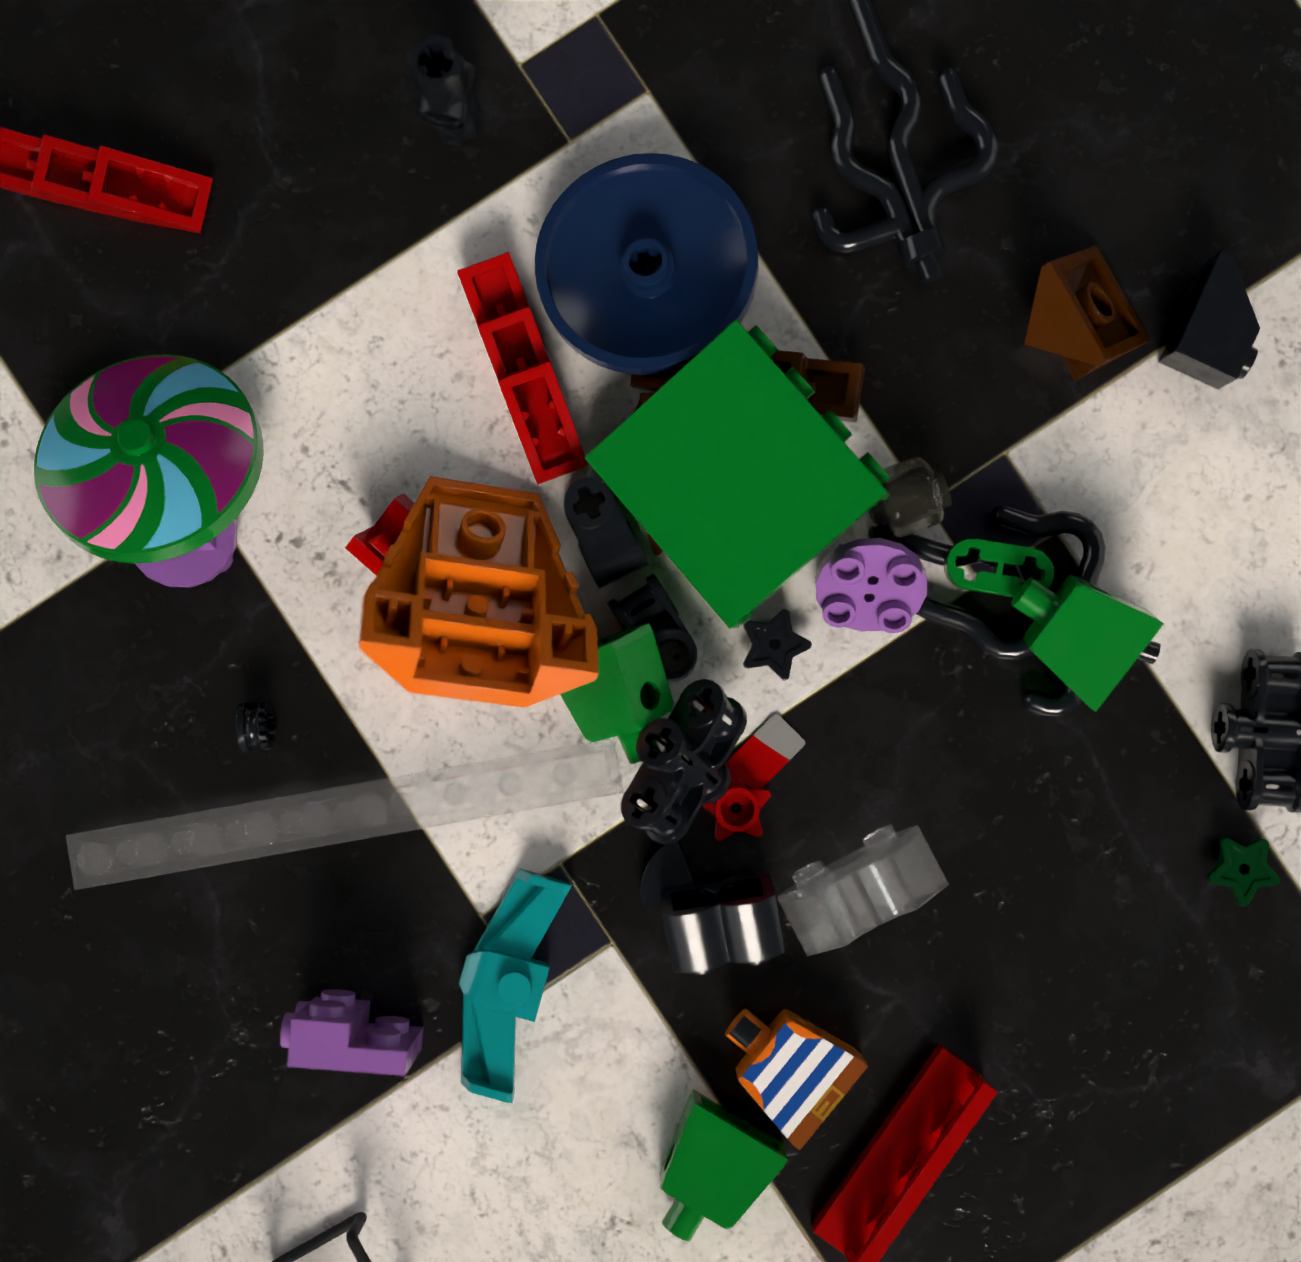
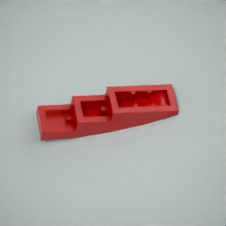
M0 127L1 189L101 214L201 233L213 178L101 145L99 150L45 134L40 139Z
M509 251L457 270L537 485L589 466L584 458L586 456Z

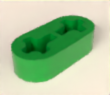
M966 539L954 544L947 551L944 558V572L947 579L954 586L964 590L1014 598L1021 586V580L1015 576L1003 575L1004 565L1013 567L1023 565L1026 557L1032 559V569L1040 571L1039 583L1049 588L1054 578V567L1050 558L1042 551L1031 547L981 539ZM969 549L976 550L977 560L994 563L993 573L976 572L973 574L971 581L964 579V569L955 566L956 558L964 557L968 554Z

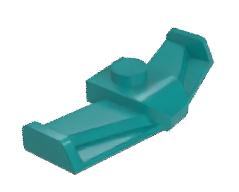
M520 868L474 951L466 956L459 981V986L463 992L461 1084L471 1093L507 1103L513 1102L515 1092L516 1017L535 1022L551 966L550 963L532 959V956L573 885L571 882Z

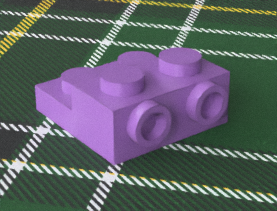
M330 989L322 991L321 997L315 996L311 1001H298L295 1012L285 1013L281 1026L280 1043L282 1048H289L287 1067L405 1076L422 1050L423 1027L409 1026L410 1020L399 1016H381L376 1018L375 1023H369L370 1001L355 1000L356 993L353 991Z

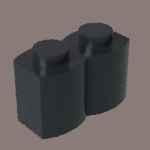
M742 874L721 880L715 884L692 883L677 886L660 893L662 916L673 972L702 975L728 962L759 965L785 952L771 874Z

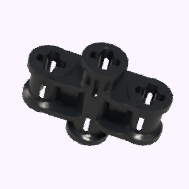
M1260 649L1248 650L1241 667V709H1234L1230 703H1219L1214 709L1211 721V739L1215 751L1218 753H1228L1232 748H1239L1236 796L1237 802L1243 810H1255L1258 805L1286 807L1290 813H1301V735L1297 734V730H1301V652H1296L1292 657L1265 655ZM1281 673L1284 675V677L1275 678L1272 677L1271 674ZM1241 727H1253L1254 731L1242 732ZM1268 784L1279 785L1277 789L1266 788Z
M701 679L689 684L681 693L668 719L660 718L648 723L639 733L636 741V752L639 760L643 763L628 789L624 792L621 800V813L629 825L636 829L645 830L646 834L657 843L667 845L682 839L688 832L702 804L716 802L724 796L730 786L731 771L725 762L745 730L747 714L744 707L734 698L727 697L724 689L713 680ZM695 700L704 707L702 711L693 705ZM723 715L732 721L731 725H728L722 719ZM653 740L663 745L664 750L661 751L652 744ZM706 773H709L716 779L714 784L705 778ZM638 799L648 804L646 809L637 804ZM667 814L676 819L675 824L665 819Z

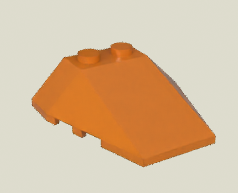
M430 476L408 514L395 544L389 548L374 582H370L364 593L358 648L409 693L524 708L593 682L599 673L597 627L591 613L585 614L576 594L579 585L573 572L567 573L559 555L561 544L538 493Z

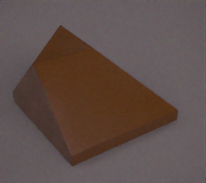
M1097 246L1052 260L1041 267L1024 345L1060 355L1074 382L1150 341Z

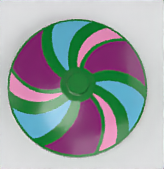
M169 354L146 355L123 360L86 378L73 388L54 409L41 432L36 447L34 459L36 490L41 504L50 519L69 540L90 554L122 563H152L176 558L214 539L238 517L247 505L256 488L262 469L264 455L262 431L257 416L244 393L234 381L219 369L194 358Z

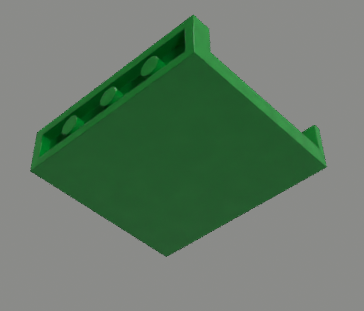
M737 320L730 324L584 457L729 629L739 628L755 614L753 611L866 512L881 499L885 501L891 496L882 486L890 478L869 452L858 459L844 443L853 435L831 409L823 416L815 410L807 400L815 391L794 367L785 374L770 358L778 349L757 325L747 332Z

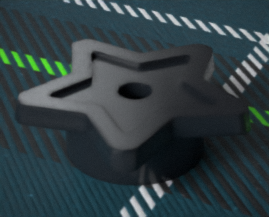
M782 609L768 623L747 620L743 624L752 643L743 662V666L746 669L768 666L781 680L786 681L790 676L792 658L812 647L810 640L792 631L790 613L787 609ZM773 639H777L780 642V647L777 650L770 648L769 644Z

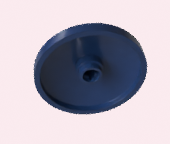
M659 153L622 156L600 164L581 175L570 184L551 207L541 227L535 252V278L540 300L559 335L571 348L587 360L612 371L633 375H657L682 369L735 320L741 324L753 300L759 270L755 231L750 216L738 195L724 180L706 167L682 157Z

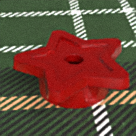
M732 770L731 783L724 796L714 803L702 804L705 809L716 817L715 839L722 841L735 832H744L760 837L763 831L759 813L771 797L770 791L748 789L738 773ZM733 803L741 805L739 812L734 813L731 811Z

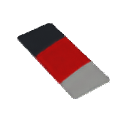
M773 714L726 763L730 771L733 770L738 773L748 789H762L805 745V740L779 714ZM711 777L709 781H711L714 784L716 782V779L714 777ZM739 803L731 805L732 812L737 813L741 810Z

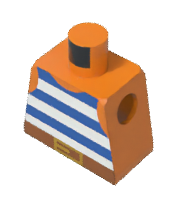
M745 1008L735 1017L725 1032L726 1037L746 1052V1055L735 1068L739 1082L799 1151L868 1067L862 1054L854 1047L787 1009H783L768 1027Z

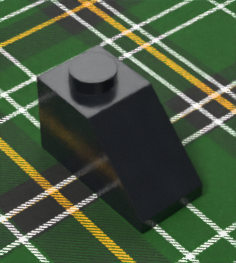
M1221 250L1202 265L1159 360V363L1216 389H1220L1238 378L1243 379L1250 371L1258 354V349L1252 346L1259 333L1260 326L1232 254Z

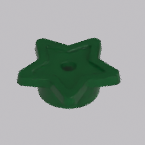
M1225 836L1219 839L1220 854L1217 857L1215 868L1207 875V881L1230 887L1239 906H1248L1257 888L1278 885L1280 883L1279 876L1266 863L1269 850V842L1266 838H1259L1244 846ZM1242 864L1248 866V872L1245 874H1241L1239 871V867Z

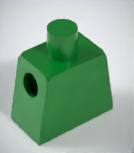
M1073 575L1065 579L1056 593L1030 577L1019 588L1011 602L1014 608L1034 621L1023 637L1028 648L1095 712L1164 625L1147 609Z
M649 623L597 639L599 673L596 680L560 694L585 739L592 743L618 736L630 764L641 762L636 752V741L642 729L653 720L659 719L671 712L674 706L653 630ZM653 740L652 744L660 750L657 741Z
M693 1089L687 1100L660 1172V1188L675 1199L662 1220L663 1226L673 1235L684 1241H691L704 1217L724 1229H731L787 1163L788 1158L784 1144Z

